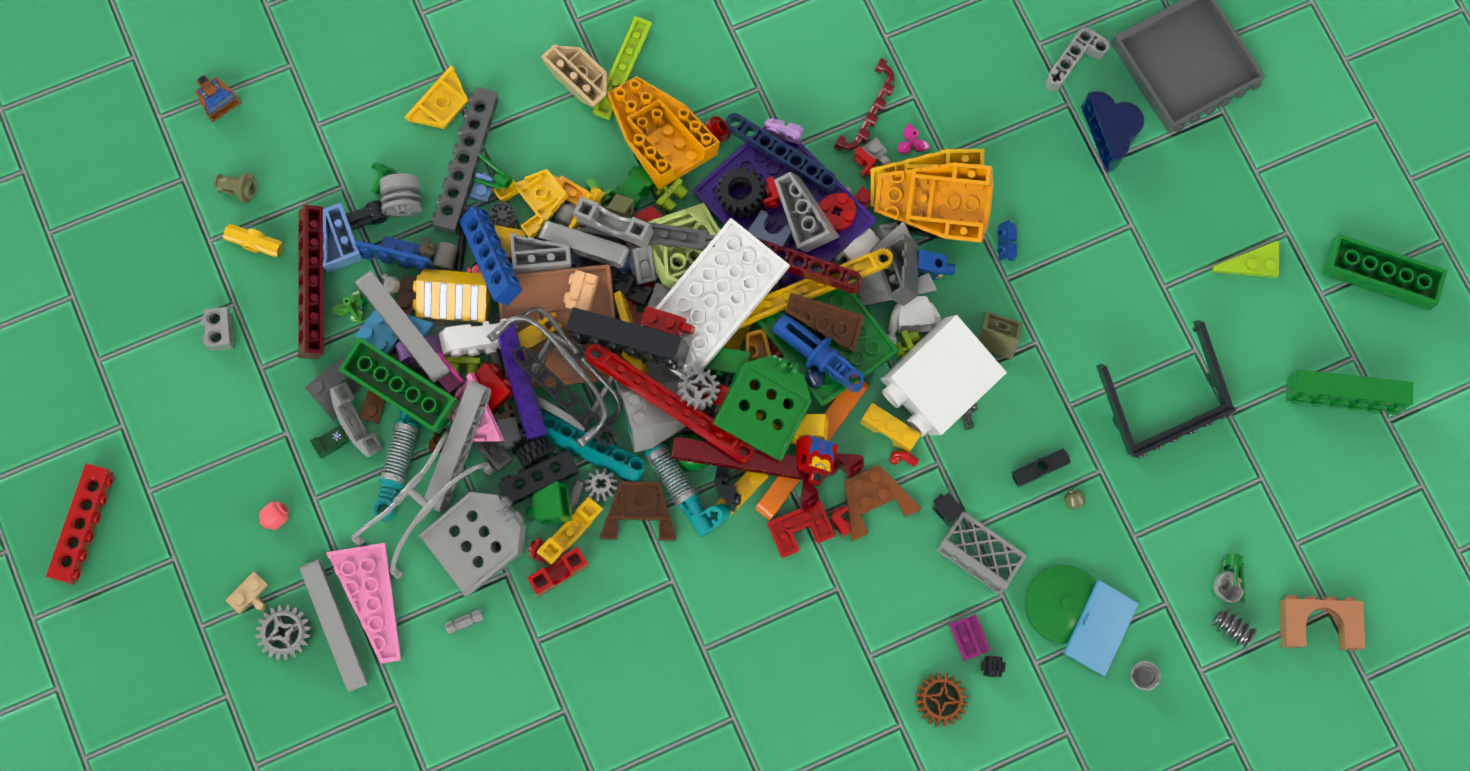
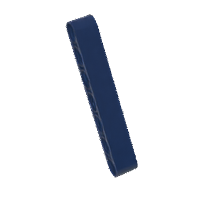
M732 113L727 116L726 124L732 135L792 173L800 176L821 191L832 193L836 190L837 181L834 173L740 114ZM733 122H739V123H740V124H739L738 126H736V127L731 126V124H732ZM750 131L755 132L753 136H746ZM764 141H770L768 146L761 145ZM781 150L786 151L782 156L777 155ZM795 160L801 161L799 165H793L792 163ZM810 170L817 171L815 175L808 174ZM827 179L833 181L830 185L823 184Z

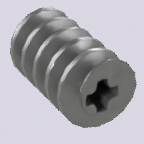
M1222 609L1212 621L1211 626L1219 624L1217 631L1224 628V636L1232 634L1230 641L1237 638L1236 645L1239 646L1243 643V649L1246 648L1255 637L1257 630L1255 628L1249 630L1251 625L1249 623L1243 625L1244 619L1240 618L1237 620L1238 615L1236 613L1230 615L1231 609Z

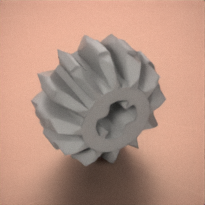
M596 469L595 476L589 473V477L592 480H585V483L589 485L585 487V491H591L589 497L592 498L596 495L597 502H599L600 496H603V500L607 501V494L613 498L614 494L611 491H617V487L614 486L617 483V479H612L614 474L611 472L606 476V469H603L602 474H600L599 469ZM600 482L602 484L605 482V488L600 487L598 489L597 483Z

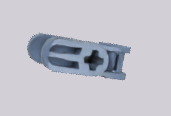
M760 211L748 232L754 237L787 247L793 237L790 225H785L781 232L777 234H770L765 230L769 222L768 212Z

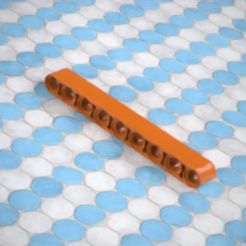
M863 381V387L858 392H851L847 389L836 397L825 412L829 421L827 441L831 440L870 386L868 383ZM777 477L754 510L771 521L800 480Z

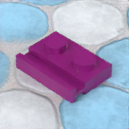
M976 614L948 624L963 661L990 651Z

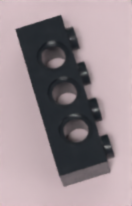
M560 450L553 454L554 457L548 460L543 458L537 461L536 465L531 468L529 466L524 467L518 471V474L514 476L507 475L500 479L501 482L498 483L503 496H507L511 500V506L532 497L534 493L556 481L562 483L579 475V470L569 450ZM555 464L561 466L560 471L557 473L550 471L551 467ZM542 473V480L534 481V474ZM519 481L525 482V487L521 490L515 488L516 483Z

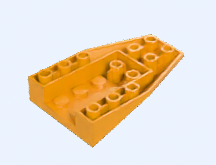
M636 76L607 92V97L625 141L658 190L718 155L720 141L684 103Z

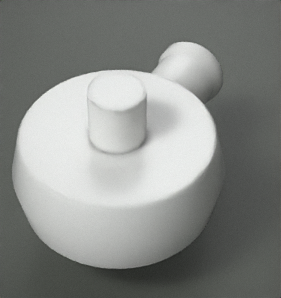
M384 274L382 276L385 280L384 288L389 294L397 293L400 288L399 279Z

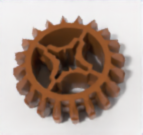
M936 673V679L929 675L928 679L930 682L923 679L922 683L925 687L920 685L917 687L922 693H915V697L920 698V700L915 701V705L921 704L922 706L917 709V712L924 711L925 714L921 718L925 719L929 716L928 724L935 720L936 727L940 725V721H942L943 727L947 726V720L951 725L955 724L954 718L958 721L961 720L958 712L961 714L966 713L961 708L962 706H968L967 702H963V699H967L968 695H962L961 693L966 688L962 687L959 689L958 686L962 683L960 680L953 683L955 676H951L947 680L948 673H944L942 679L940 673ZM941 684L937 694H927L932 685ZM947 685L953 689L957 700L948 695ZM941 695H943L944 698H946V701H948L942 703V705L939 704L940 701H937V699H935L940 697ZM926 700L935 704L936 714L930 711ZM946 705L956 706L950 715L942 716Z

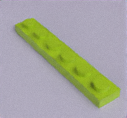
M637 16L634 17L607 78V92L628 81L651 29L652 22ZM607 95L593 110V115L609 121L614 113Z

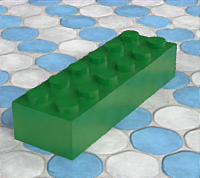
M1338 234L1331 241L1322 274L1431 310L1439 304L1448 270Z
M361 337L358 338L338 369L433 432L439 434L461 402V400Z
M1297 370L1287 378L1286 401H1292L1293 404L1311 403L1312 406L1317 407L1330 405L1331 408L1335 409L1349 407V410L1353 411L1368 409V412L1372 413L1387 411V414L1397 415L1413 405L1414 382Z

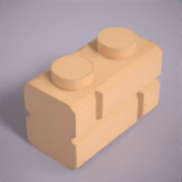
M575 270L574 274L571 273L568 282L571 285L570 291L565 293L563 303L566 304L565 307L568 309L575 307L590 312L599 277Z

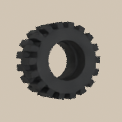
M738 166L737 170L734 171L733 168L729 169L730 173L727 174L725 172L723 179L720 178L718 181L719 185H717V196L721 207L724 208L726 213H730V216L735 217L737 215L740 219L744 215L746 218H749V214H757V209H762V200L766 196L765 187L760 175L756 174V171L753 169L750 171L749 167L741 169V166ZM740 185L752 188L751 194L746 199L736 200L731 197L732 191Z

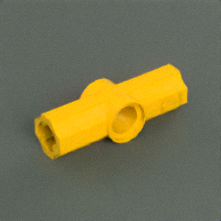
M228 224L224 230V240L241 245L248 251L254 253L261 252L278 258L283 250L284 243L282 241L267 237L255 229L247 230L233 224Z

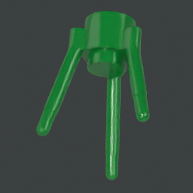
M479 153L478 157L496 171L493 177L495 183L477 178L473 179L474 182L493 187L498 191L501 188L505 190L509 188L513 177L502 171L486 156Z
M1227 554V559H1222V566L1218 575L1223 573L1225 568L1228 567V571L1234 572L1233 584L1237 586L1239 572V578L1242 580L1241 588L1244 590L1243 556ZM1245 590L1243 596L1241 597L1242 603L1245 602Z

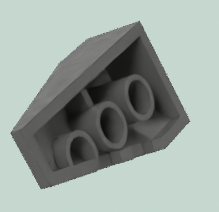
M347 356L319 374L304 387L333 420L337 418L333 407L330 389L346 382L355 396L356 392L361 388V384L338 370Z

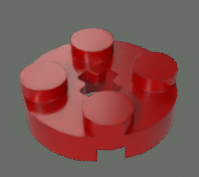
M846 193L830 194L819 203L820 208L836 231L846 230L853 224L857 214L856 206ZM835 208L843 210L840 212V216L832 214Z

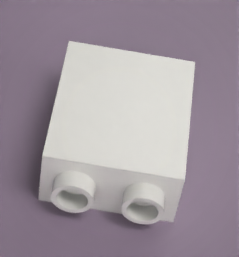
M958 315L945 317L880 379L887 386L882 391L884 397L896 408L903 404L912 415L907 420L908 424L919 432L920 436L924 437L927 433L929 435H942L1007 372Z

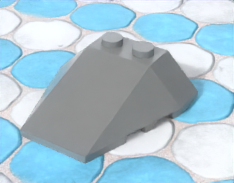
M646 374L678 395L677 392L681 389L677 387L678 382H681L679 376ZM614 379L619 397L622 396L631 433L629 435L634 453L654 448L686 427ZM698 406L697 409H699L700 411L703 412V410L701 409V407Z

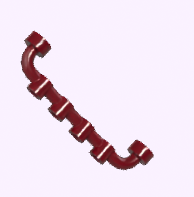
M881 58L874 71L879 74L882 71L885 72L887 79L855 140L852 143L846 142L847 138L840 134L834 146L835 149L839 151L842 148L854 150L858 148L862 141L866 143L870 132H868L869 127L875 126L879 118L876 116L878 110L882 112L887 103L884 101L885 96H890L895 87L892 85L894 72L886 65L887 61Z

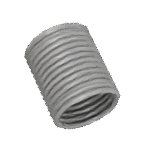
M440 242L438 243L433 267L438 270L453 271L458 247L450 243Z

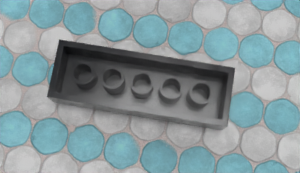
M575 307L572 308L565 328L570 333V336L575 338L577 343L586 345V343L600 344L603 348L611 349V352L622 355V352L627 353L633 359L640 360L641 357L654 365H658V363L665 364V367L676 370V368L683 369L690 349L683 337Z

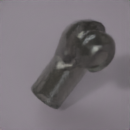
M977 403L961 416L966 430L975 427L971 417L978 409Z

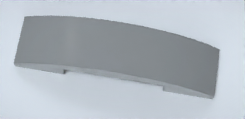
M344 382L332 387L330 394L333 407L349 439L367 457L382 451L383 448L375 433L369 435L351 402L355 397L347 383Z

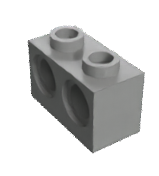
M227 307L204 310V316L201 317L202 327L205 328V334L202 336L204 346L210 351L234 349L231 311ZM215 317H220L218 323L212 324ZM221 335L219 342H213L216 336Z

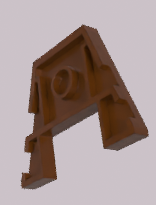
M620 481L601 532L600 540H618L619 520L659 521V541H676V534L660 483Z

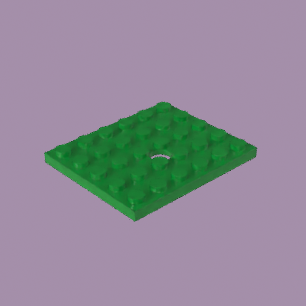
M834 289L812 298V300L864 315L854 353L833 341L829 345L831 348L838 350V355L845 358L853 367L860 371L863 377H866L899 353L897 347L856 294ZM785 310L756 321L780 354L789 359L788 364H799V372L805 376L806 370L809 369L806 367L807 358L772 332L777 321L786 314ZM796 320L802 326L808 329L811 333L820 334L815 330L811 329L810 327L806 326L805 324L801 323L800 321ZM823 372L825 375L824 382L818 387L811 388L807 384L809 392L821 408L847 390V388L832 379L826 372ZM851 378L849 380L852 384H856L857 382H859L857 378Z

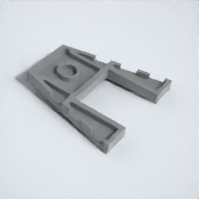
M902 222L868 253L886 248L904 234L912 239L905 223ZM881 271L862 278V288L858 293H855L864 306L892 300L888 295ZM929 273L918 278V295L937 291ZM854 281L849 284L855 285L858 283V281Z

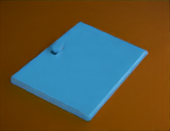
M1097 580L1063 654L1105 678L1139 603L1104 582Z

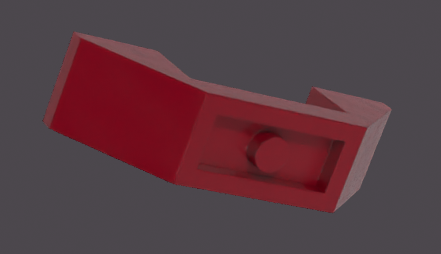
M836 453L832 472L822 476L820 484L829 475H834L839 468L849 478L854 474L860 473L864 467L863 456L859 454ZM809 473L804 475L800 501L803 511L813 508L819 501L818 490L815 487L820 484H810Z

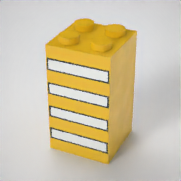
M423 269L420 275H417V280L413 283V292H416V299L413 300V310L416 311V317L485 322L491 309V293L482 273Z

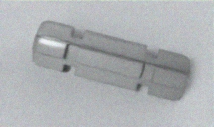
M475 610L471 615L466 614L455 619L453 623L452 621L445 623L446 632L452 634L456 632V629L461 630L473 625L475 621L476 623L482 621V613L480 610Z

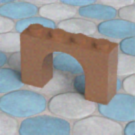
M1288 595L1285 599L1280 600L1281 648L1306 647L1307 618L1314 610H1322L1329 613L1337 622L1339 650L1365 649L1363 601H1356V598L1352 597L1344 598V601L1337 600V597H1325V600H1318L1317 596H1306L1305 599H1298L1296 595Z

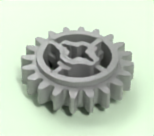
M279 605L277 612L275 609L270 608L271 615L264 612L266 620L259 619L258 621L262 624V627L255 628L261 632L255 638L262 639L257 645L259 647L265 646L262 652L267 653L270 651L268 655L270 658H273L275 654L276 660L279 661L282 655L285 660H289V654L296 658V651L304 652L301 648L302 645L309 646L305 639L312 638V636L306 634L307 631L312 630L311 627L305 626L310 622L309 619H303L305 613L301 612L298 614L299 609L296 607L291 611V606L289 605L286 606L285 610ZM281 618H292L295 620V623L285 624ZM274 622V630L269 635V629ZM282 629L287 630L285 632V637L280 635L282 633ZM299 630L297 640L293 643V636ZM282 641L286 648H275L271 643Z

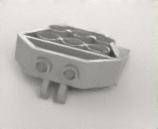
M469 492L419 535L465 597L471 595L524 552L526 524L523 522L524 517L520 512L512 508V502L507 496ZM474 511H476L478 514L476 521L472 519V513ZM456 526H458L460 529V533L458 536L454 533V529ZM486 526L489 528L488 536H485L483 533ZM468 541L472 545L470 551L466 549V543ZM497 542L501 544V550L499 552L495 549V544ZM479 557H482L484 561L482 567L477 562Z

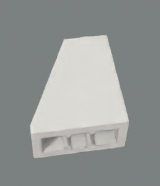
M869 228L863 235L856 238L842 250L831 263L841 265L863 256L880 239Z

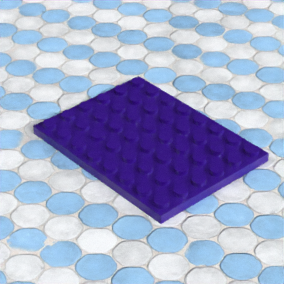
M781 140L823 166L801 142L796 144ZM764 141L761 145L768 146L770 141ZM746 143L692 190L695 196L705 204L723 225L732 218L748 231L762 210L768 212L769 222L765 228L768 233L777 234L781 232L785 225L789 224L782 203L773 209H765L762 203L763 207L761 210L757 209V214L753 215L751 213L749 218H746L744 215L742 219L738 218L737 215L735 217L730 216V213H726L724 208L721 207L717 196V185H719V179H723L725 172L727 174L730 173L729 169L733 168L734 171L737 170L738 166H741V169L749 167L750 171L752 169L755 170L756 174L760 175L764 187L767 186V178L773 176L775 180L791 172ZM781 150L777 155L782 156L786 151ZM795 160L792 164L799 165L801 161ZM810 170L808 172L809 175H815L817 173L816 170ZM802 179L818 205L821 200L833 193H846L855 203L857 214L853 224L846 230L836 231L840 237L809 252L797 249L794 237H792L786 247L828 262H833L842 250L856 238L863 235L877 220L837 179V188L832 193H825ZM827 179L823 184L830 185L833 181ZM740 185L732 191L731 197L736 200L746 199L751 194L752 188ZM835 208L832 214L840 216V212L843 210ZM798 261L795 262L794 265L801 266L803 265V262ZM816 267L812 271L815 272L820 268ZM785 272L778 280V283L784 288L805 278Z

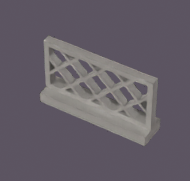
M964 511L936 549L940 554L999 595L1006 590L1027 557L1023 552ZM963 518L970 522L971 529H961L960 522ZM972 532L974 542L965 543L963 534ZM976 532H984L987 540L978 541ZM959 534L961 544L955 545L948 540L951 535ZM992 543H1000L1003 552L994 553ZM988 544L990 553L981 555L979 545ZM975 546L977 555L970 556L967 554L966 547ZM1008 554H1015L1021 559L1018 563L1010 564ZM1004 555L1006 565L997 566L995 556ZM991 557L993 567L984 566L982 558ZM1007 568L1009 574L1007 580L999 576L998 569Z

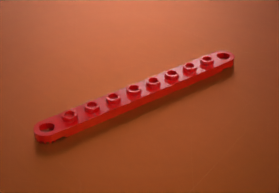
M596 343L591 344L587 348L585 356L591 364L736 460L748 462L753 457V446L715 426L713 418L699 409L694 410L693 405L687 407V401L681 402V397L613 352L606 350L603 346ZM591 351H598L601 357L596 358L592 356ZM739 449H746L748 451V455L742 456V454H740Z

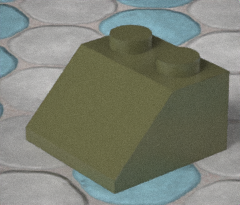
M987 311L978 340L989 352L997 354L1001 358L1013 359L1020 341L1023 323Z

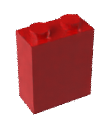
M484 363L474 375L479 384L491 389L488 405L493 414L503 405V402H506L514 394L509 378H505L502 375L501 368L495 363Z

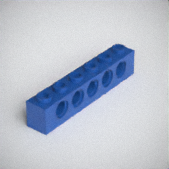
M472 206L459 220L493 300L508 306L523 290L519 284V279L514 273L513 266L509 262L507 252L501 244V239L495 231V226L491 222L488 211Z

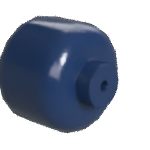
M811 367L806 370L804 377L806 383L811 388L818 387L825 380V375L818 370L819 368L812 369Z

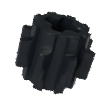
M984 656V660L981 661V671H984L983 676L1002 677L1006 667L1003 657Z

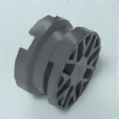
M499 202L490 209L489 217L493 225L508 228L515 226L517 221L515 210L509 203Z

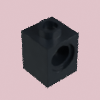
M949 492L945 496L940 494L933 501L935 505L932 509L947 525L964 511Z

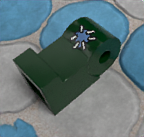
M338 426L330 432L310 440L321 459L351 441L342 426Z

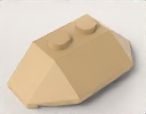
M553 45L541 56L542 61L553 76L580 102L594 108L607 95V72L581 47Z

